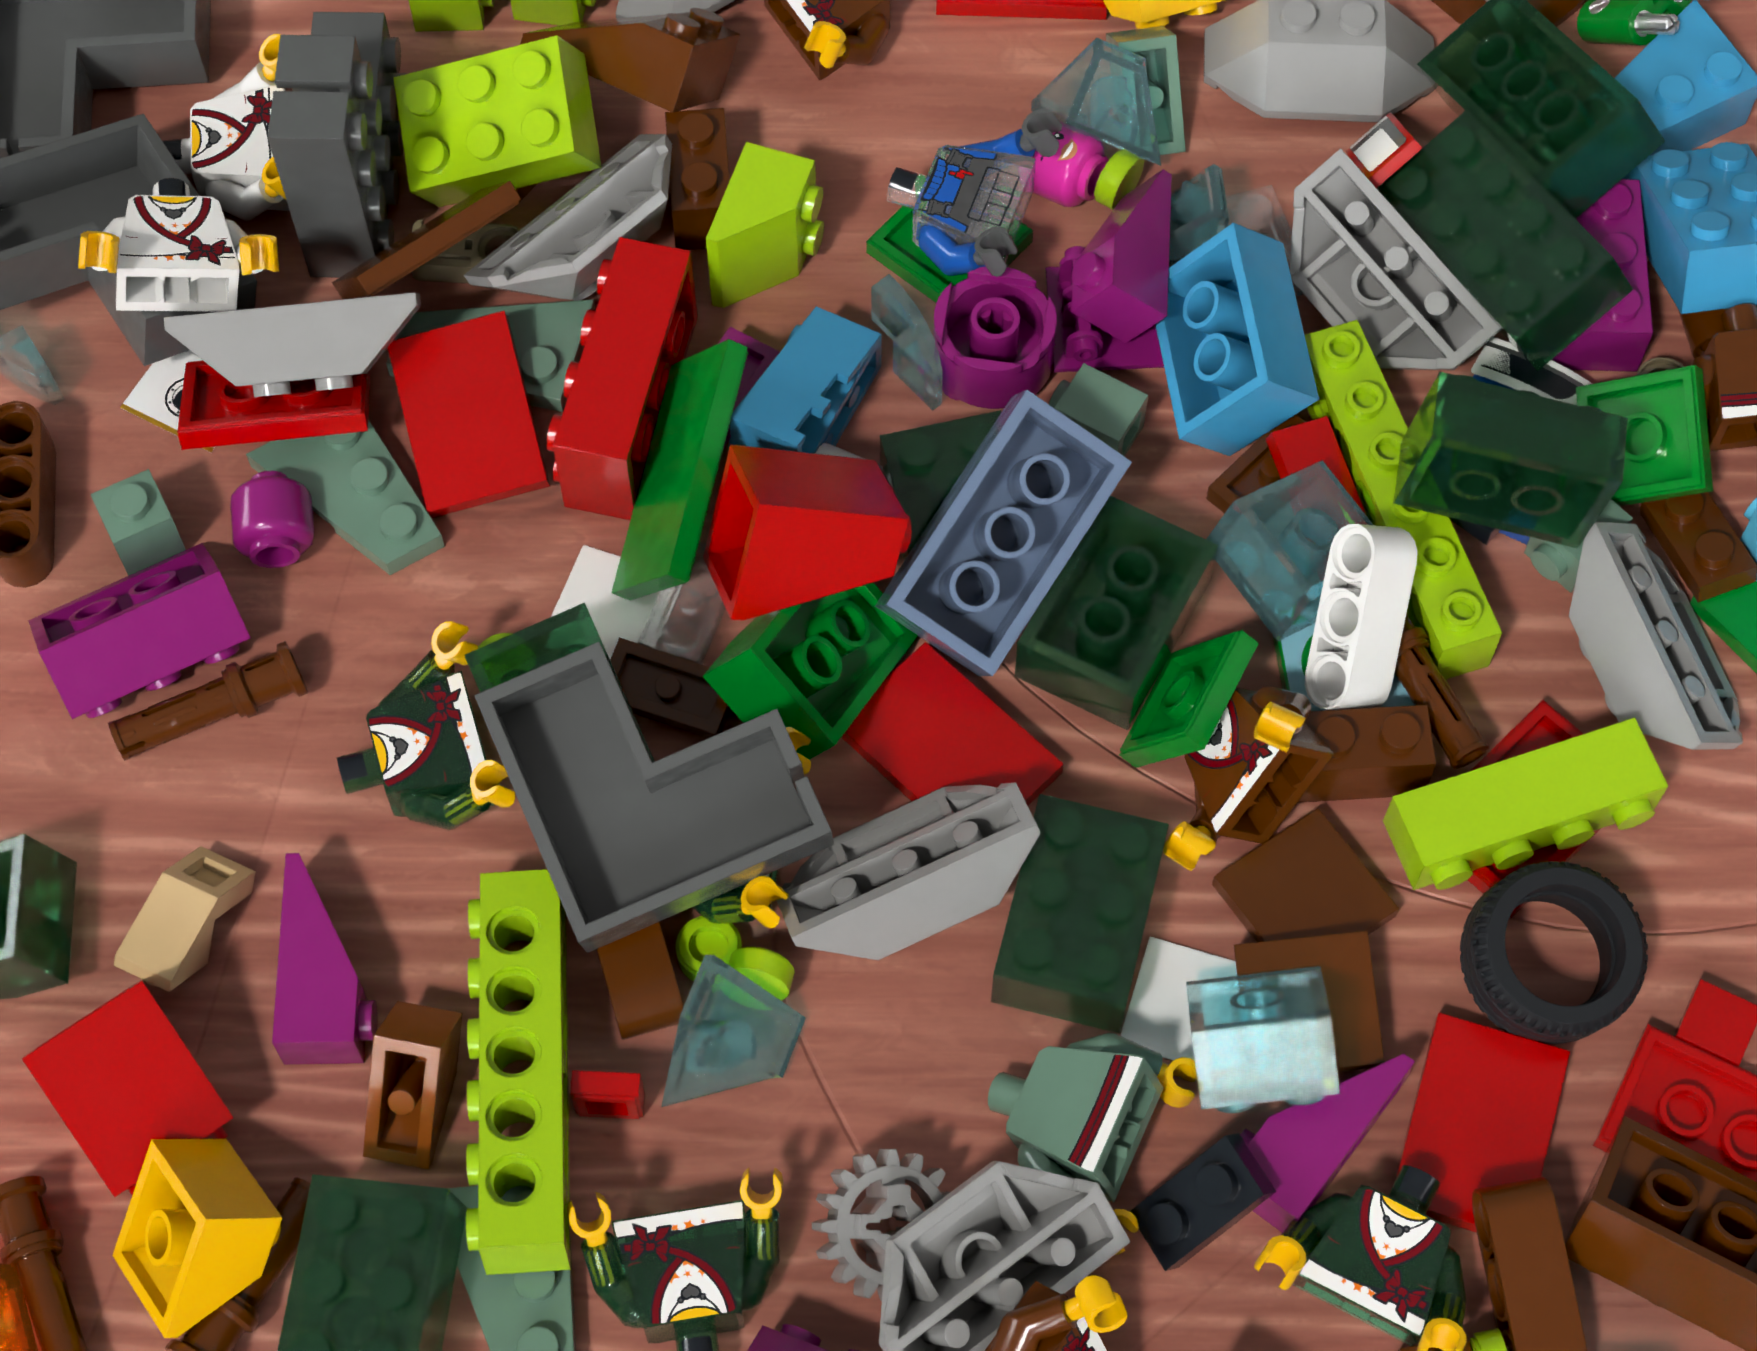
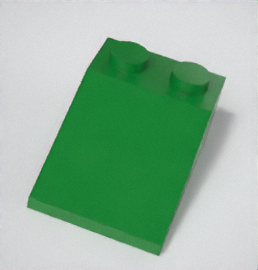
M869 583L756 617L731 641L702 677L743 723L778 709L785 727H792L811 739L809 745L801 746L796 750L797 753L810 760L837 744L918 635L875 607L883 593L874 583Z

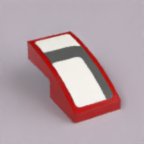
M1390 112L1345 152L1369 181L1378 188L1417 154L1422 147Z

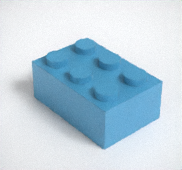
M1724 142L1716 144L1712 148L1689 151L1665 149L1656 152L1654 155L1631 157L1629 180H1640L1646 256L1680 313L1687 314L1728 309L1739 304L1757 305V157L1749 145Z
M1232 223L1169 267L1167 317L1155 325L1180 440L1231 456L1319 400L1285 248L1282 242Z

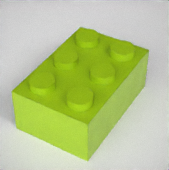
M558 35L393 77L409 191L438 207L459 203L480 189L511 181L514 188L517 189L602 168L585 54Z

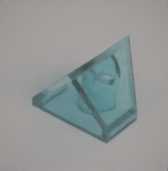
M1096 38L1031 101V111L1047 108L1052 111L1063 127L1090 136L1120 150L1126 149L1145 160L1161 166L1146 70V58Z
M1215 164L1205 168L1189 181H1184L1182 186L1171 193L1169 267L1228 227L1229 214L1222 168Z
M705 955L680 1014L661 1107L771 1078H783L806 1017L715 955Z

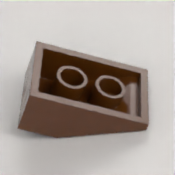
M691 8L690 12L583 21L523 33L520 45L558 35L585 54L588 75L674 113L720 99L740 34L723 27L724 19L721 16L704 9Z

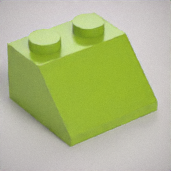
M750 142L745 143L706 236L713 306L725 308L799 276L807 254L812 256L817 254L823 238L824 221L817 220L823 199V187L816 186L815 160Z

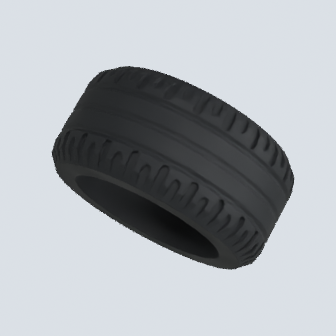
M1558 861L1540 862L1522 867L1510 873L1487 890L1469 913L1460 941V962L1462 973L1465 976L1464 981L1469 993L1474 997V1002L1482 1013L1485 1012L1488 1015L1487 1018L1499 1028L1505 1029V1032L1544 1044H1564L1580 1040L1603 1029L1621 1017L1632 1005L1642 987L1648 961L1646 933L1642 932L1644 926L1640 921L1638 912H1634L1632 908L1634 905L1628 900L1627 895L1619 892V887L1616 884H1613L1607 877H1601V873L1593 871L1588 867H1581L1579 864ZM1540 901L1563 907L1577 916L1592 934L1599 953L1600 972L1593 994L1583 1004L1578 1006H1562L1544 1001L1525 988L1514 974L1506 954L1505 932L1513 910L1522 903Z

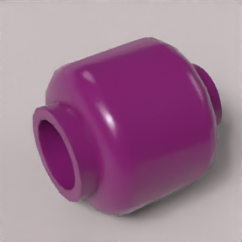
M263 471L255 474L251 480L241 484L231 495L232 541L239 553L250 558L253 564L265 568L289 566L295 563L300 558V555L313 544L312 497L302 483L288 478L282 472Z

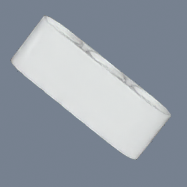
M1348 524L1342 527L1333 538L1305 672L1307 696L1320 709L1381 707L1388 699L1417 564L1415 540L1406 530L1398 527Z

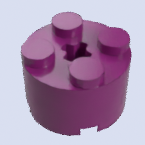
M980 267L968 272V278L960 281L953 287L952 283H950L940 294L934 310L933 364L941 382V388L949 398L961 400L976 407L1001 409L1005 408L1012 396L1025 390H1029L1036 395L1047 382L1053 367L1057 313L1050 296L1047 299L1036 287L1037 281L1028 274L1007 267L1001 276L996 277L992 276L986 267Z

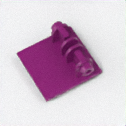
M1074 246L1068 248L1064 253L1065 257L1059 263V267L1045 268L1047 296H1050L1057 313L1053 358L1054 373L1077 372L1083 363L1097 370L1164 367L1156 325L1124 343L1071 312L1072 271L1075 261L1085 247Z

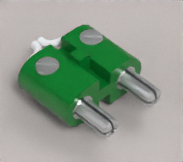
M1588 0L1580 9L1577 17L1578 33L1582 40L1587 43L1647 45L1657 35H1674L1678 31L1680 22L1677 20V16L1690 4L1691 0Z

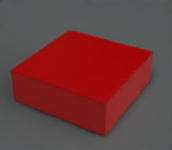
M1700 979L1691 995L1674 1036L1739 1066L1757 1025V1005Z
M572 1070L570 1095L575 1112L579 1117L640 1119V1117H644L645 1091L641 1073Z

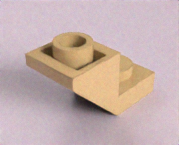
M202 846L162 872L117 950L114 966L141 978L142 981L149 985L160 987L168 992L172 991L208 964L215 920L252 893L256 871Z

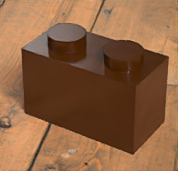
M724 108L687 110L674 113L665 112L666 134L672 143L669 179L675 246L684 250L707 249L706 236L730 181Z
M1428 705L1310 712L1305 723L1330 747L1334 755L1297 803L1388 798L1429 784L1436 766Z

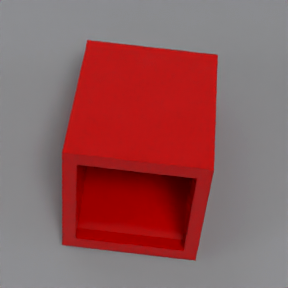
M730 445L703 559L730 619L744 621L893 577L899 554L905 553L910 544L912 534L911 519L905 513L894 494L892 486L887 482L875 460Z
M142 980L22 1058L114 1198L127 1189L133 1195L151 1139H225L228 1137L222 1126L234 1117Z

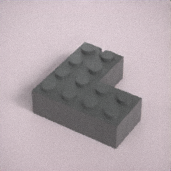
M0 0V158L91 130L94 89L209 83L211 0Z
M313 12L311 35H280L275 83L277 88H292V91H273L268 141L310 277L340 278L394 244L392 219H387L389 205L398 204L399 177L397 170L392 168L394 156H402L404 149L400 121H397L398 107L393 77L407 73H399L401 66L400 41L398 37H390L385 13Z
M144 114L0 158V310L89 281L142 364L146 366L189 351L186 346L165 331L164 317L214 312L116 310V273H108V270L97 271L92 267L78 268L81 233L86 231L103 232L114 218L125 217L128 199L135 195H153L154 185L164 178H177L184 181L189 186L190 196H199ZM239 272L237 310L255 308L257 280L252 273L251 275H242V272Z
M600 642L474 695L577 941L587 953L742 886L758 876L767 875L834 845L830 826L808 777H804L802 763L778 709L652 763Z

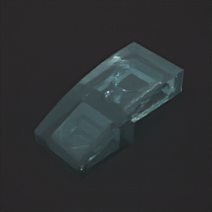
M888 274L871 287L872 321L893 340V372L933 411L942 404L943 371L940 355L934 337L918 307L904 288Z
M22 325L0 336V373L6 379L32 396L52 405L65 400L50 369Z

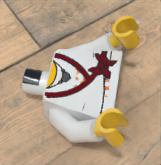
M273 34L263 42L259 51L261 62L239 83L211 100L197 102L190 109V138L162 140L184 174L192 173L199 196H211L220 202L222 211L245 221L254 219L266 210L290 211L268 141L273 91H286V88H277L275 83L281 34Z
M164 178L158 181L153 187V195H135L128 199L125 217L114 218L103 232L86 231L80 235L78 268L92 267L97 271L108 270V273H116V310L234 311L237 310L239 272H242V275L256 274L264 269L279 272L278 247L275 236L266 234L247 235L234 221L225 219L220 202L211 196H190L189 186L177 178Z

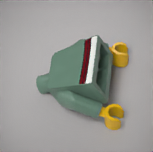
M1106 1033L1070 1043L1066 1048L1045 1047L1038 1052L1027 1079L1005 1072L999 1073L991 1083L988 1093V1106L993 1112L1009 1116L1006 1123V1133L1018 1148L1019 1166L1097 1182L1107 1200L1115 1202L1159 1098L1171 1107L1182 1108L1188 1106L1196 1096L1192 1091L1179 1087L1174 1082L1173 1076H1179L1187 1081L1195 1082L1201 1075V1071L1197 1062L1191 1058L1181 1057L1168 1065L1162 1062L1163 1058L1160 1053L1115 1033ZM1125 1209L1113 1210L1120 1223L1126 1229L1133 1233L1138 1231L1137 1218L1130 1211ZM1124 1248L1121 1249V1250H1120L1118 1253H1116L1115 1255H1119V1254L1123 1253V1252L1125 1251V1249H1124Z

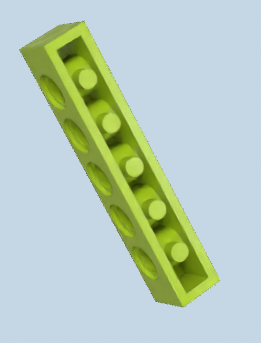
M1358 320L1306 334V344L1319 395V400L1307 407L1311 419L1315 420L1328 416L1370 525L1402 528L1409 532L1415 540L1417 564L1407 615L1415 627H1422L1428 634L1430 646L1427 651L1445 680L1488 667L1501 638V628Z
M548 869L480 873V899H469L468 902L469 933L471 939H480V958L468 959L469 995L471 999L479 998V1018L468 1019L467 1042L470 1059H479V1080H468L467 1110L470 1122L479 1121V1143L467 1144L466 1150L469 1186L478 1185V1208H467L466 1211L467 1246L469 1251L479 1250L486 1275L571 1270L570 1224L567 1217V1206L570 1202L566 912ZM523 940L530 942L527 947L518 951L504 950L508 944L514 941ZM515 1000H528L531 1002L529 1006L520 1011L510 1012L503 1010L507 1004ZM517 1060H526L532 1063L529 1068L520 1073L510 1074L503 1072V1069L508 1064ZM517 1122H526L533 1125L526 1134L519 1137H508L502 1134L508 1126ZM524 1185L534 1189L530 1196L519 1202H507L501 1199L505 1192L515 1186Z

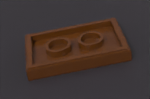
M511 181L480 189L338 278L332 284L343 300L373 297L520 204L518 201L521 198Z

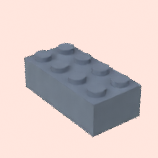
M1029 390L1012 396L875 607L977 676H993L1132 461Z

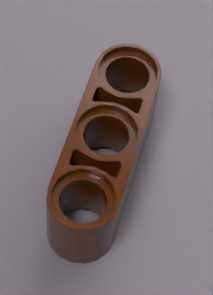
M12 401L0 405V576L6 583L14 587L26 588L37 585L46 579L52 571L54 563L56 449L35 407L26 402ZM28 437L23 442L14 444L19 439ZM28 490L25 494L21 495L20 497L12 498V496L16 493ZM27 544L22 550L9 553L16 546Z
M659 922L596 949L622 1040L687 1022L681 995Z
M1540 1177L1475 1189L1472 1194L1474 1222L1496 1328L1502 1334L1507 1351H1587L1558 1208L1547 1179Z

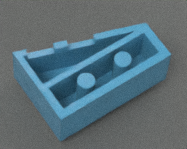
M1693 0L1677 16L1680 24L1678 31L1674 35H1657L1583 108L1568 151L1590 179L1629 180L1631 157L1654 155L1656 152L1665 149L1689 151L1746 124L1757 98V74L1697 0Z
M816 306L802 325L798 324L794 327L784 348L733 411L730 421L731 437L728 451L730 445L815 454L823 443L827 442L836 446L882 366V334Z

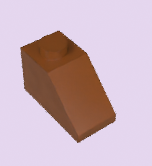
M401 1001L395 1003L373 1038L363 1157L423 1169L430 1168L457 1073L463 1013Z

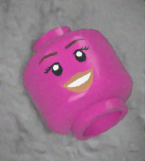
M1060 121L1062 129L1059 132L1052 133L1059 141V148L1056 154L1051 157H1044L1035 149L1032 157L1019 162V164L1023 165L1022 178L1028 190L1063 207H1075L1085 200L1090 201L1095 198L1094 190L1097 180L1109 159L1105 156L1103 143L1097 136Z

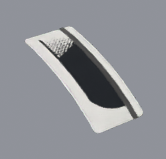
M1492 337L1485 344L1471 368L1473 374L1518 390L1548 405L1572 421L1578 418L1576 387L1592 384L1582 376L1547 357Z

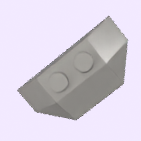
M1258 0L1205 28L1204 83L1214 89L1219 87L1234 101L1263 118L1379 122L1390 112L1394 115L1408 107L1420 96L1425 97L1434 91V37L1386 0Z
M638 135L601 165L602 168L593 171L464 274L468 283L473 286L574 301L582 300L597 291V279L602 261L604 259L612 260L619 237L644 242L661 228L668 200L672 143L667 135Z
M1341 148L1294 189L1291 279L1332 327L1358 320L1380 369L1454 371L1501 331L1499 325Z
M414 292L164 317L165 331L233 385H252L254 397L291 394L290 381L315 379L316 391L353 387L352 375L367 374L421 307L420 294Z
M1592 523L1585 531L1569 618L1579 637L1580 649L1590 661L1605 692V701L1608 708L1616 716L1618 722L1636 718L1643 734L1692 750L1735 749L1743 743L1742 733L1739 730L1740 714L1738 700L1685 592L1661 558L1644 545L1646 537L1636 524Z
M1016 782L1001 783L998 787L985 785L943 787L834 837L833 846L813 854L800 867L792 882L785 883L781 887L789 894V897L786 900L777 899V903L795 946L880 960L999 905L1038 839L1040 830Z
M992 1161L886 1240L879 1334L881 1349L883 1351H985L995 1337L1002 1318L1008 1312L1015 1309L1035 1281L1060 1294H1065L1131 1242L1100 1185L1097 1182L1071 1178L1005 1162Z

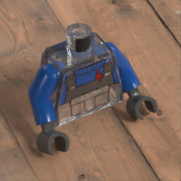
M1040 108L1034 110L1025 118L1022 129L1000 138L960 147L945 145L938 148L927 176L902 168H895L888 186L887 201L914 209L912 241L920 247L943 274L947 276L963 275L977 268L986 267L992 276L998 277L1006 271V261L1009 254L1015 255L1018 252L1014 240L1034 192L1036 158L1032 156L1035 153V149L1044 157H1051L1056 154L1059 148V141L1052 133L1059 132L1062 129V124L1051 110Z

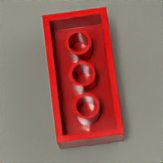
M619 237L612 260L604 259L600 266L597 279V294L601 296L596 311L588 309L584 316L580 335L581 346H584L580 361H571L568 366L564 381V397L568 399L563 414H554L551 419L547 434V450L554 452L553 480L560 482L564 507L631 520L672 364L686 358L698 315L691 251Z

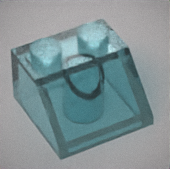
M1322 460L1233 501L1203 545L1276 640L1280 641L1316 622L1329 551L1337 532L1348 524L1373 525V523Z
M1320 966L1186 982L1201 1110L1216 1108L1224 1113H1239L1253 1108L1256 1103L1282 1100L1292 1105H1309L1321 1101L1326 1095L1340 1094L1332 1020Z

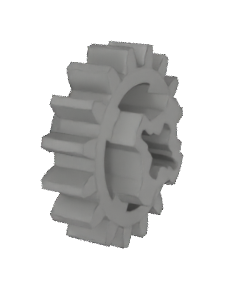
M879 1149L876 1163L869 1154H856L852 1156L855 1174L843 1169H834L830 1175L839 1188L836 1194L818 1193L816 1201L823 1207L829 1209L827 1219H819L812 1222V1230L827 1233L829 1239L828 1243L816 1251L817 1256L820 1259H837L839 1264L834 1268L831 1278L835 1282L846 1284L856 1277L853 1295L870 1299L877 1289L880 1301H882L886 1240L903 1228L896 1227V1231L881 1233L880 1230L867 1229L866 1225L868 1223H880L881 1219L896 1217V1220L911 1222L924 1211L911 1199V1188L919 1195L925 1210L950 1193L948 1191L940 1192L937 1188L942 1183L946 1174L941 1168H929L921 1173L923 1156L918 1153H906L902 1160L899 1161L897 1149ZM866 1188V1197L853 1212H850L856 1198ZM850 1239H855L866 1251V1264L854 1251Z

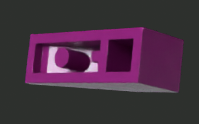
M1164 169L1122 197L1075 261L1072 271L1071 312L1124 343H1127L1167 317L1172 174Z
M286 853L272 1044L284 1065L364 1063L366 1041H373L378 1027L376 1001L367 999L300 854Z
M1403 1053L1270 1116L1256 1135L1247 1128L1244 1129L1240 1136L1277 1191L1256 1207L1253 1212L1286 1236L1291 1237L1404 1085L1415 1061Z

